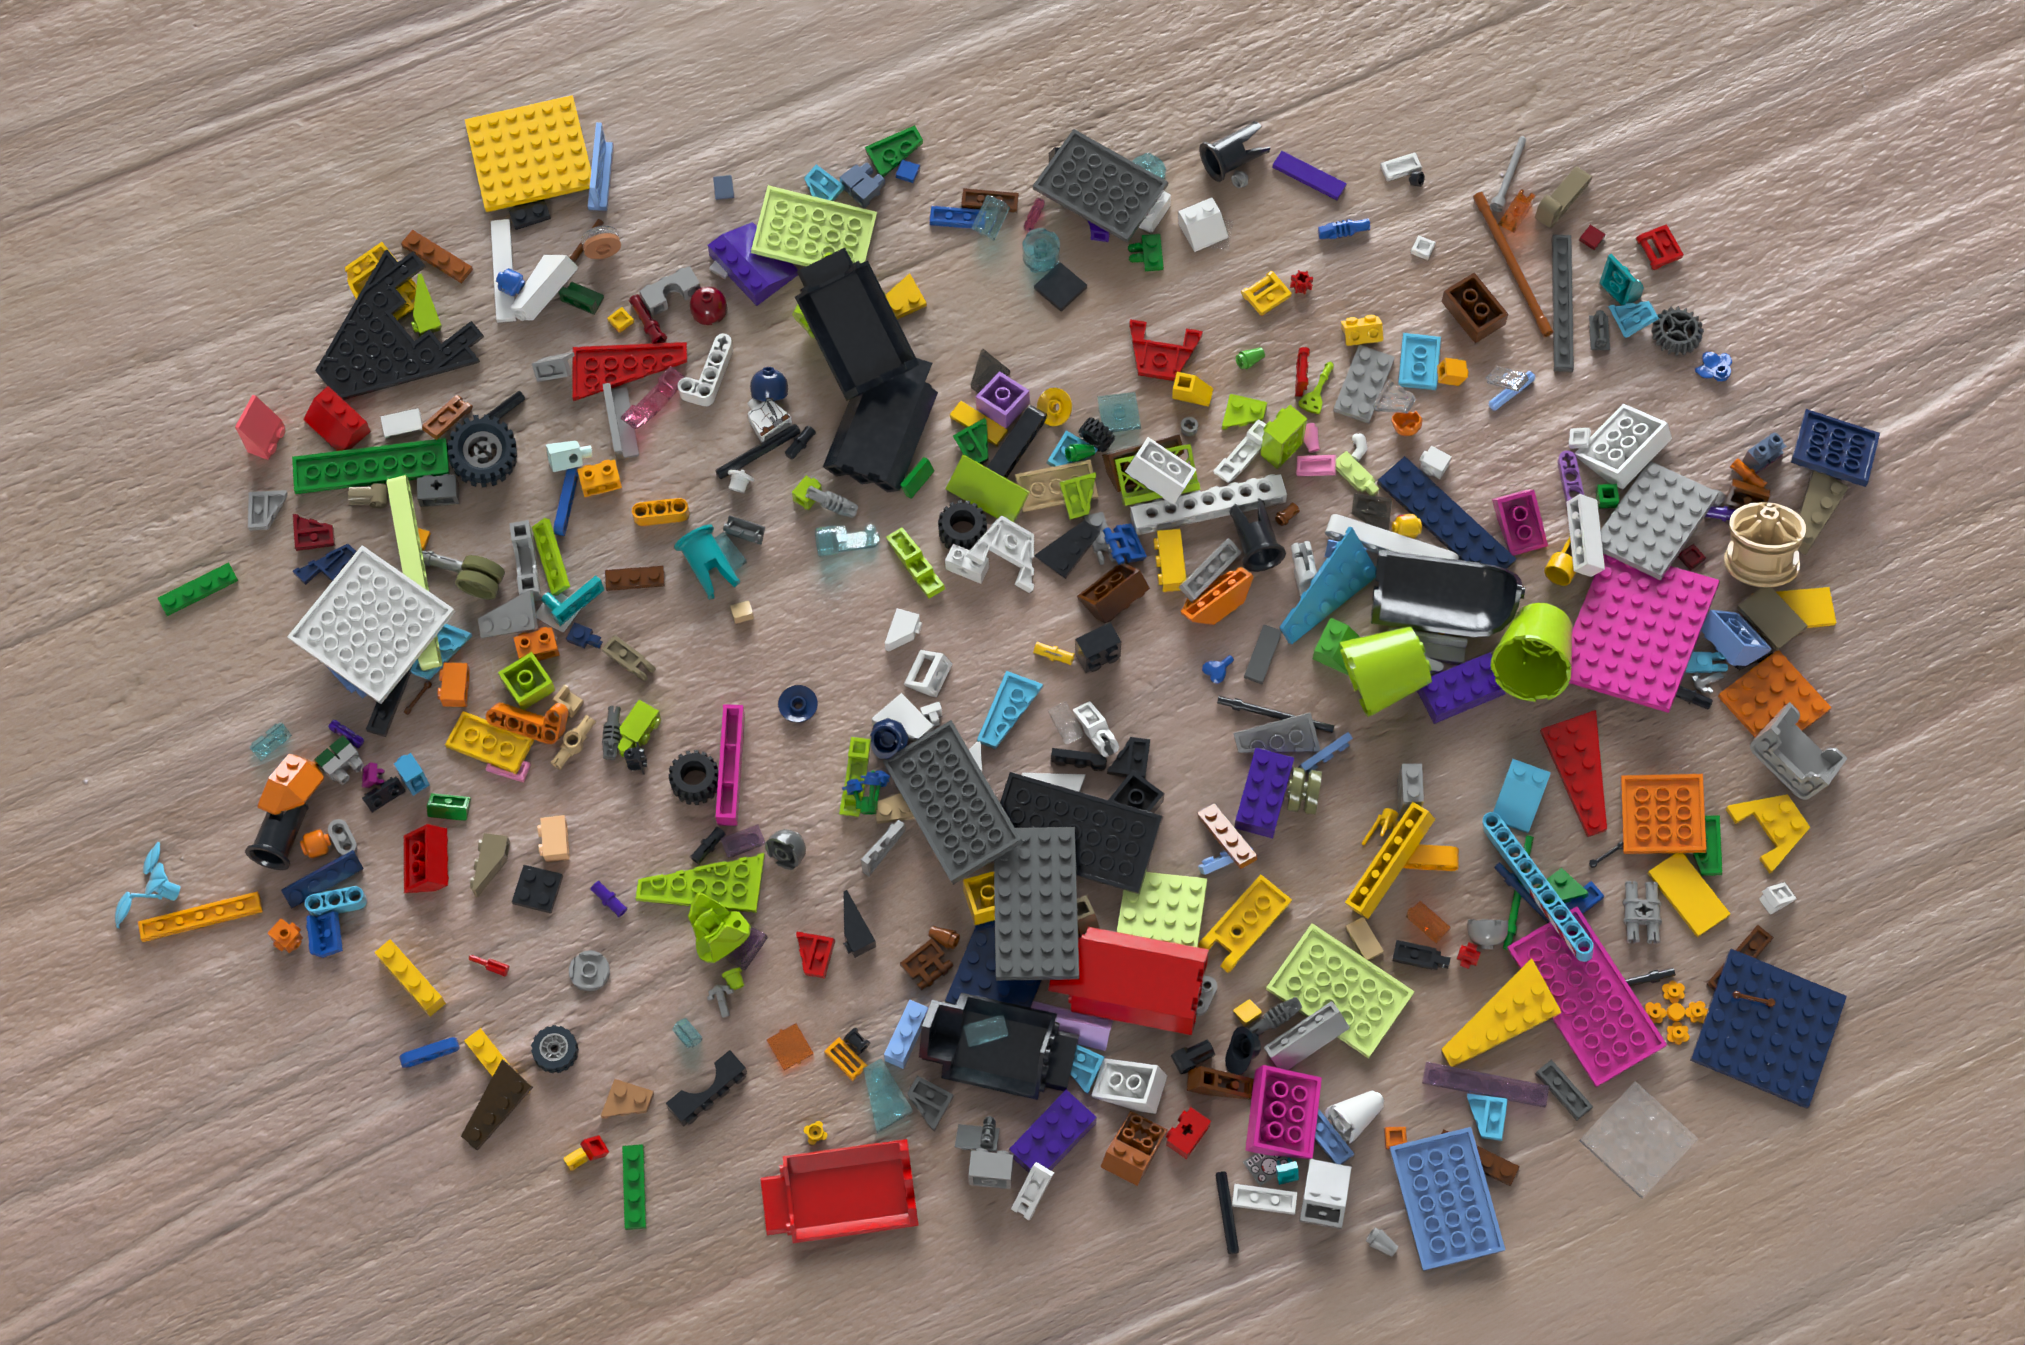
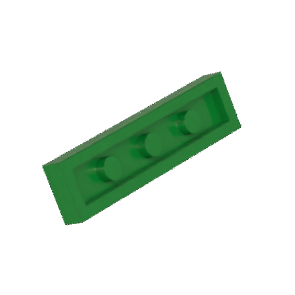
M228 562L158 597V600L166 615L169 616L237 582L238 579Z
M644 1145L622 1146L625 1230L647 1229Z

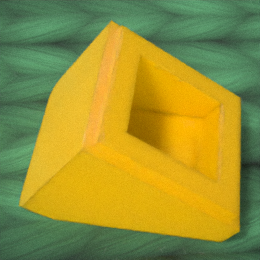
M1250 999L1233 1010L1244 1027L1262 1016L1261 1010Z
M582 1148L564 1157V1161L570 1171H573L589 1160Z

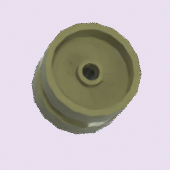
M476 555L466 556L461 565L463 571L458 573L455 580L456 586L474 597L487 600L494 599L499 590L498 584L502 582L505 575L504 569L487 558Z
M1293 768L1292 780L1290 779L1287 795V798H1289L1288 811L1298 812L1301 801L1305 800V813L1316 814L1322 771L1311 770L1308 782H1306L1305 770L1303 768Z

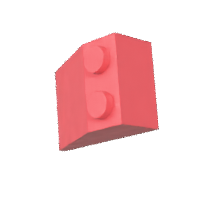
M252 395L235 428L248 453L269 460L271 454L273 455L276 451L279 439L285 434V426L282 420L257 396Z

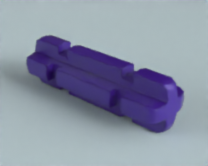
M332 720L328 727L332 732L337 733L340 737L344 735L356 748H360L363 745L364 739L361 736L356 735L355 732L341 725L337 720Z

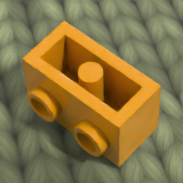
M604 460L599 464L585 465L577 469L584 497L622 488L615 460Z

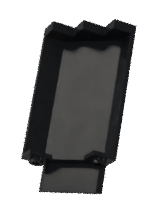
M842 248L797 271L804 288L800 289L801 293L795 296V299L846 401L920 365L868 261L863 263L856 261L853 263L846 248Z
M917 358L920 365L850 399L823 468L836 477L849 475L861 485L875 483L887 493L900 491V484L904 481L938 394L932 388V385L925 382L933 363Z

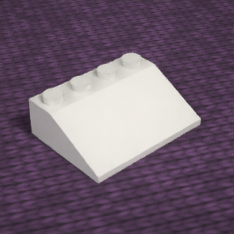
M1623 404L1590 437L1589 448H1579L1574 454L1608 483L1617 484V487L1624 489L1666 446L1672 437L1667 422Z

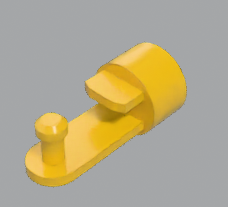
M1570 536L1561 552L1554 553L1544 569L1545 576L1551 582L1561 586L1569 585L1576 574L1574 572L1572 556L1565 553L1571 543Z

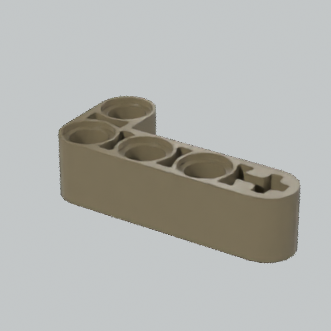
M1576 166L1551 196L1546 195L1541 200L1535 219L1552 228L1586 189L1593 176Z

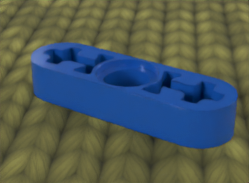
M452 1037L405 1052L399 1056L401 1066L408 1068L454 1053L460 1047L457 1038Z

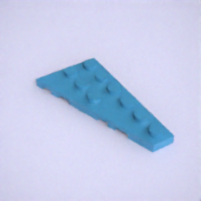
M1353 527L1347 528L1345 536L1341 541H1338L1335 546L1336 549L1330 558L1325 560L1310 582L1311 585L1308 590L1303 592L1297 606L1292 608L1279 627L1288 643L1293 644L1376 578V567Z

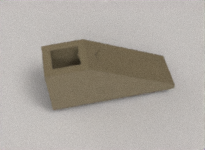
M484 833L483 840H479V859L476 858L474 863V870H476L475 878L472 877L470 882V889H472L475 897L482 893L507 862L510 848L508 836Z

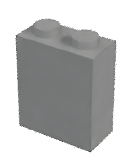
M1422 764L1401 765L1397 778L1398 818L1403 817L1412 802L1421 807L1423 806Z

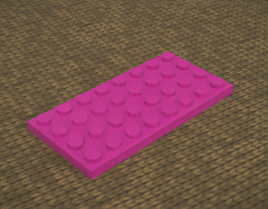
M1577 906L1571 909L1570 912L1593 942V957L1589 961H1579L1550 922L1509 945L1507 949L1520 969L1531 958L1533 959L1561 1010V1014L1553 1017L1552 1020L1594 1086L1598 1087L1665 1048L1667 1044ZM1561 915L1556 919L1563 920L1566 917ZM1570 931L1567 934L1570 936H1575L1577 932ZM1581 947L1579 950L1586 952L1589 948Z

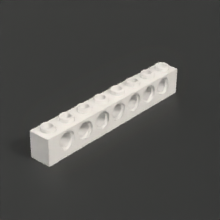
M1270 474L1261 479L1252 478L1243 483L1233 482L1220 488L1215 486L1206 491H1193L1188 495H1180L1174 504L1163 499H1156L1147 504L1138 503L1131 507L1130 517L1136 534L1142 535L1230 515V508L1234 504H1237L1242 512L1258 509V498L1264 500L1265 507L1286 503L1287 493L1281 474ZM1261 489H1266V490H1268L1269 492L1263 493V492H1261L1260 490H1261ZM1242 493H1247V494H1249L1250 496L1244 497V496H1242L1241 494H1242ZM1228 497V498H1230L1231 500H1230V501H1225V500H1223L1222 498ZM1205 501H1209V502H1211L1212 504H1211V505H1205L1204 502H1205ZM1190 505L1193 509H1186L1185 506ZM1171 509L1175 512L1170 514L1167 513L1166 510ZM1148 514H1155L1156 517L1151 518V517H1148L1147 515H1148Z

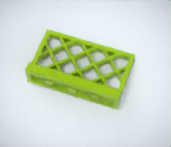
M1191 444L1167 448L1170 452L1175 451L1174 455H1177L1179 450L1187 449L1188 458L1185 462L1188 463L1189 461L1190 465L1195 468ZM1135 456L1115 460L1124 506L1163 498L1153 490L1143 486L1141 482L1131 478L1129 474L1127 475L1121 471L1120 463L1127 461L1131 463ZM1196 471L1192 475L1193 479L1189 480L1181 494L1201 490ZM1128 479L1138 484L1133 492L1126 493L1124 485Z

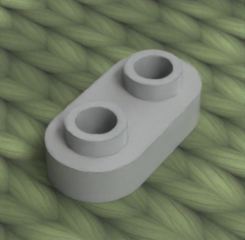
M341 819L333 820L328 826V833L338 853L343 856L354 850L356 854L358 845L347 823ZM338 829L343 830L340 834L336 833ZM346 846H351L350 850L346 851L344 849Z
M1210 976L1203 977L1202 994L1199 1000L1202 1002V1006H1197L1196 1016H1202L1207 1012L1216 994L1217 982ZM1205 983H1208L1211 985V987L1209 989H1206L1203 985Z

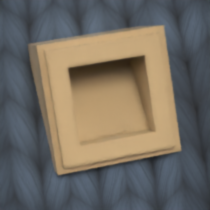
M749 601L730 605L735 624L754 619Z

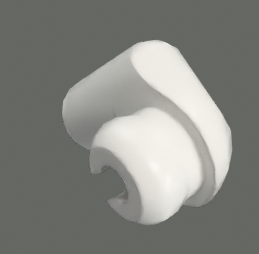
M1354 434L1352 441L1356 444V450L1351 456L1359 462L1368 448L1366 437L1363 434Z

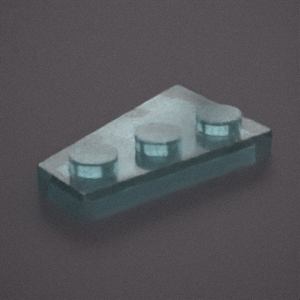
M882 1059L863 1068L878 1133L911 1114L913 1110Z

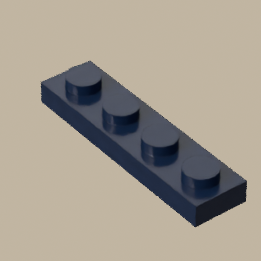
M354 850L281 889L292 909L305 902L308 896L321 893L364 868Z

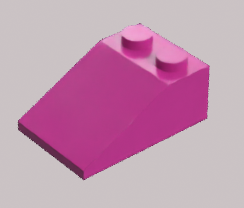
M1533 489L1492 499L1508 551L1513 556L1548 546Z

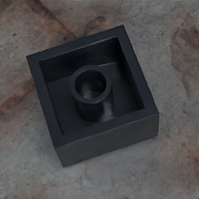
M1111 622L1075 639V655L1085 673L1089 671L1095 672L1102 665L1114 663L1121 657L1122 642Z
M1132 770L1108 800L1155 813L1164 802L1165 793Z

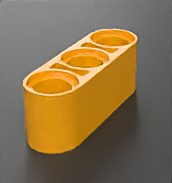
M682 498L639 502L632 507L634 522L639 526L683 522L688 519L690 514L687 501ZM678 508H684L681 512L676 511ZM660 510H664V511H665V512L662 513V514H657V512L660 511ZM641 512L645 513L643 516H637Z
M1419 844L1403 868L1456 871L1459 869V848Z

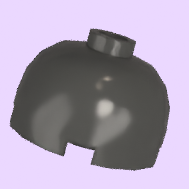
M783 829L776 831L769 837L765 843V850L770 858L773 856L778 860L776 862L778 866L793 870L805 857L806 845L799 833Z

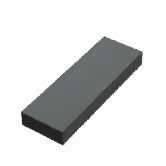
M1263 625L1246 669L1245 679L1263 684L1281 637V630Z
M1552 1059L1535 1073L1576 1121L1593 1108L1591 1103Z

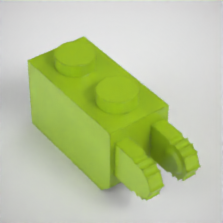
M641 700L637 701L619 728L622 739L618 743V750L622 757H624L626 749L637 747L636 742L639 743L640 748L642 745L647 744L652 730L657 729L660 725L661 716L659 710Z

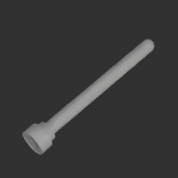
M1524 136L1519 138L1499 193L1490 203V208L1493 211L1503 212L1505 209V195L1526 142Z

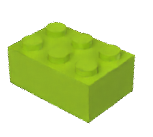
M1291 405L1286 409L1282 408L1276 415V419L1273 422L1269 421L1263 428L1264 434L1262 436L1260 456L1276 469H1279L1303 445L1307 418Z

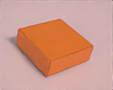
M1406 1127L1384 1128L1386 1149H1390L1391 1146L1407 1143Z

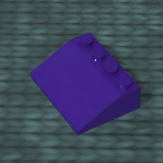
M751 222L720 235L707 246L709 256L728 273L730 279L758 306L798 276V269L790 262L751 253L757 226Z

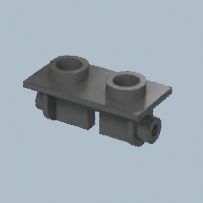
M1598 310L1595 315H1589L1591 350H1610L1608 316H1606L1604 311Z
M729 515L728 522L724 524L723 531L726 534L762 545L766 527Z

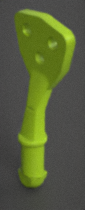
M1332 362L1325 364L1315 389L1305 394L1299 400L1298 406L1307 412L1321 413L1323 402L1320 393L1322 386L1329 379V375L1334 368Z

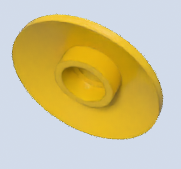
M1049 388L1040 395L1037 408L1047 413L1045 424L1059 426L1069 419L1072 412V401L1064 390ZM1057 404H1059V410H1058V411L1056 410V405H1057Z

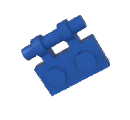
M1132 523L1117 525L1113 529L1114 533H1112L1110 527L1103 530L1105 542L1109 544L1112 550L1111 555L1113 559H1116L1118 565L1125 563L1123 556L1126 557L1128 563L1143 561L1147 557Z

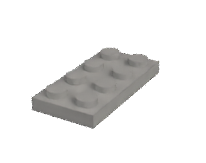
M1359 345L1333 412L1369 424L1395 357Z

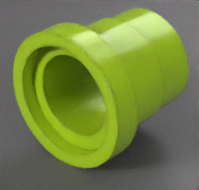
M741 967L721 974L733 991L745 986L741 975Z

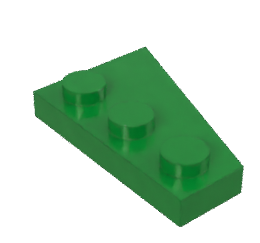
M914 125L866 146L865 151L877 173L884 178L902 160H905L923 144V139Z
M1720 815L1705 816L1706 853H1693L1701 876L1722 875Z

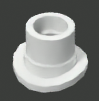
M742 469L741 471L729 470L728 474L731 475L729 489L744 493L747 484H749V481L753 482L754 478L744 473L745 470Z

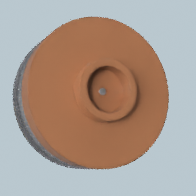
M611 226L594 227L585 232L581 238L584 253L590 259L608 258L616 254L621 248L618 231Z

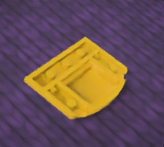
M380 242L345 267L348 285L356 299L384 251L388 250L383 242ZM412 278L396 289L407 302V305L393 314L396 320H399L414 309L417 284Z

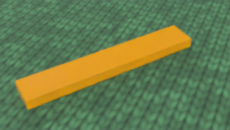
M257 891L138 921L141 941L146 942L261 913L263 909L260 893Z

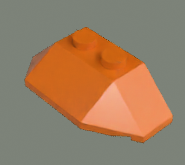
M1242 567L1237 568L1236 571L1219 575L1195 600L1191 602L1187 598L1180 611L1181 614L1192 622L1215 625L1245 602L1253 575Z
M288 754L268 778L257 808L277 815L281 811L304 805L323 782L324 775L315 762L298 755Z

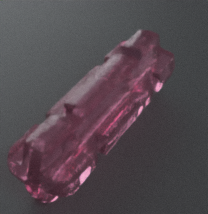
M1035 199L1034 206H1032L1023 225L1025 231H1033L1034 225L1037 223L1041 210L1045 205L1043 199Z

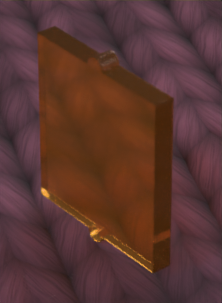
M796 1023L784 1030L780 1029L779 1033L766 1039L784 1071L795 1064H801L802 1060L814 1054Z

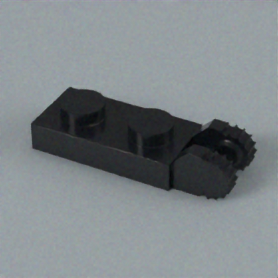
M1052 748L1051 762L1059 766L1071 764L1077 768L1089 766L1094 771L1106 769L1107 758L1100 754Z

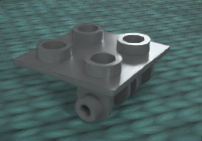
M989 1116L984 1119L983 1126L958 1124L955 1148L963 1150L983 1148L989 1150V1152H996L1000 1128H996V1120Z

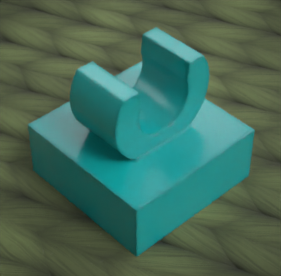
M1287 1158L1288 1163L1280 1164L1279 1160L1276 1162V1176L1279 1185L1299 1180L1297 1162H1292L1291 1158Z

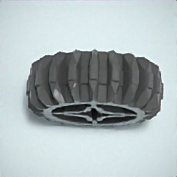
M1679 306L1676 307V310L1672 307L1668 311L1664 309L1661 314H1658L1659 319L1652 324L1651 333L1653 334V340H1657L1656 346L1661 345V351L1668 350V355L1674 352L1677 356L1681 352L1684 356L1687 351L1689 353L1693 352L1694 348L1696 349L1702 341L1704 333L1702 322H1698L1699 316L1693 317V311L1688 313L1687 308L1680 310ZM1665 324L1668 326V332L1666 334L1663 329V325ZM1688 329H1690V331H1691V334H1692V337H1691V338H1689V337L1687 336V335H1688V333H1687V330H1688Z

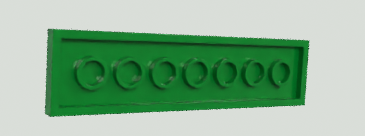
M446 438L292 457L295 494L386 484L388 479L404 475L411 481L426 475L436 477L450 474Z

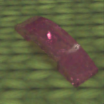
M670 366L658 378V384L636 406L632 405L620 417L621 420L634 429L647 423L673 397L678 390V382L685 378V376Z

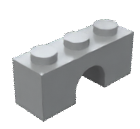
M688 266L677 270L676 273L661 278L652 285H646L639 292L643 303L653 317L668 309L666 296L669 293L678 292L687 300L691 298L696 290L701 288V285L691 267Z

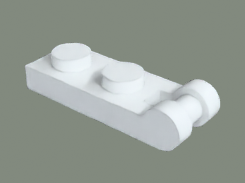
M1036 1162L1031 1168L1011 1210L1016 1213L1020 1212L1024 1215V1218L1030 1220L1054 1172Z

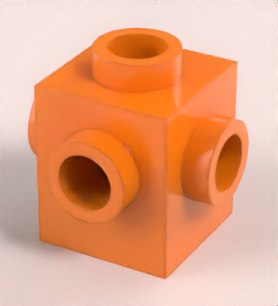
M282 918L267 933L271 940L274 941L273 945L281 952L286 950L289 954L301 945V940L303 939L299 933L301 929L293 922L289 925Z

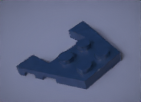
M346 544L325 554V557L316 561L312 560L308 562V565L300 569L298 567L292 572L305 585L320 572L333 581L357 551L349 544Z

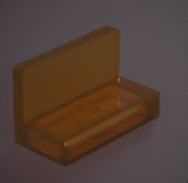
M1421 901L1413 908L1411 907L1406 915L1414 925L1436 944L1451 928Z

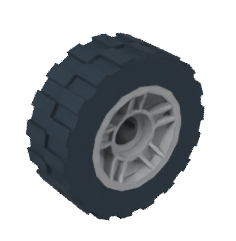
M547 1026L545 1029L540 1030L533 1038L534 1041L531 1044L533 1058L539 1068L541 1067L545 1072L561 1073L564 1070H568L570 1066H573L574 1061L577 1060V1053H579L577 1041L570 1030L565 1029L563 1026ZM556 1046H558L559 1049L557 1052L551 1051V1049L556 1048Z

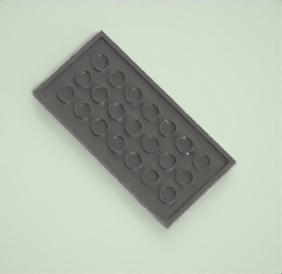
M952 720L898 751L892 757L883 760L953 885L1023 843Z
M1075 827L1015 828L1023 843L994 860L996 981L1079 979Z

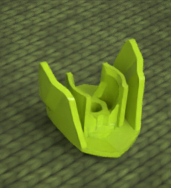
M701 892L697 893L688 914L696 938V950L701 960L715 963L746 941L750 935L751 925L740 912L729 911L714 899Z

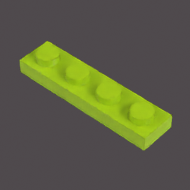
M543 518L531 528L551 594L558 596L568 589L570 584L550 519Z

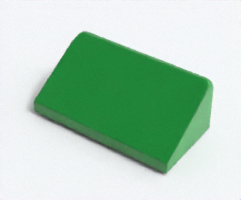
M431 793L427 803V816L466 821L471 797Z

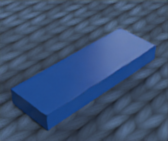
M931 206L929 223L932 226L985 229L987 210Z

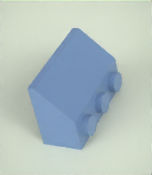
M1710 610L1701 630L1705 634L1704 637L1716 646L1715 649L1727 658L1726 661L1733 666H1747L1772 649L1744 618L1736 612Z

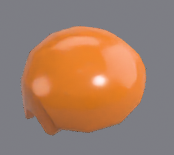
M1407 408L1398 410L1392 415L1391 419L1395 431L1402 436L1416 434L1421 429L1423 422L1422 417L1417 411L1412 413Z

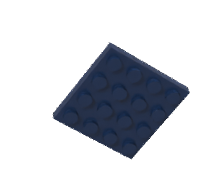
M1806 409L1791 463L1866 487L1880 433Z

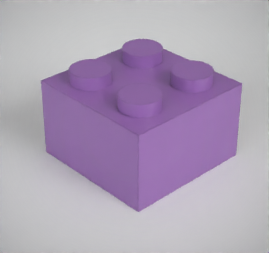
M1000 371L976 395V410L1006 429L1030 404V391Z

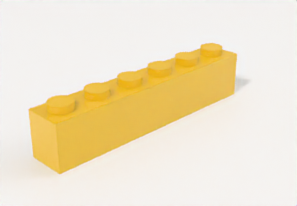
M1414 802L1411 803L1345 901L1353 911L1369 919L1435 821V818L1428 810Z

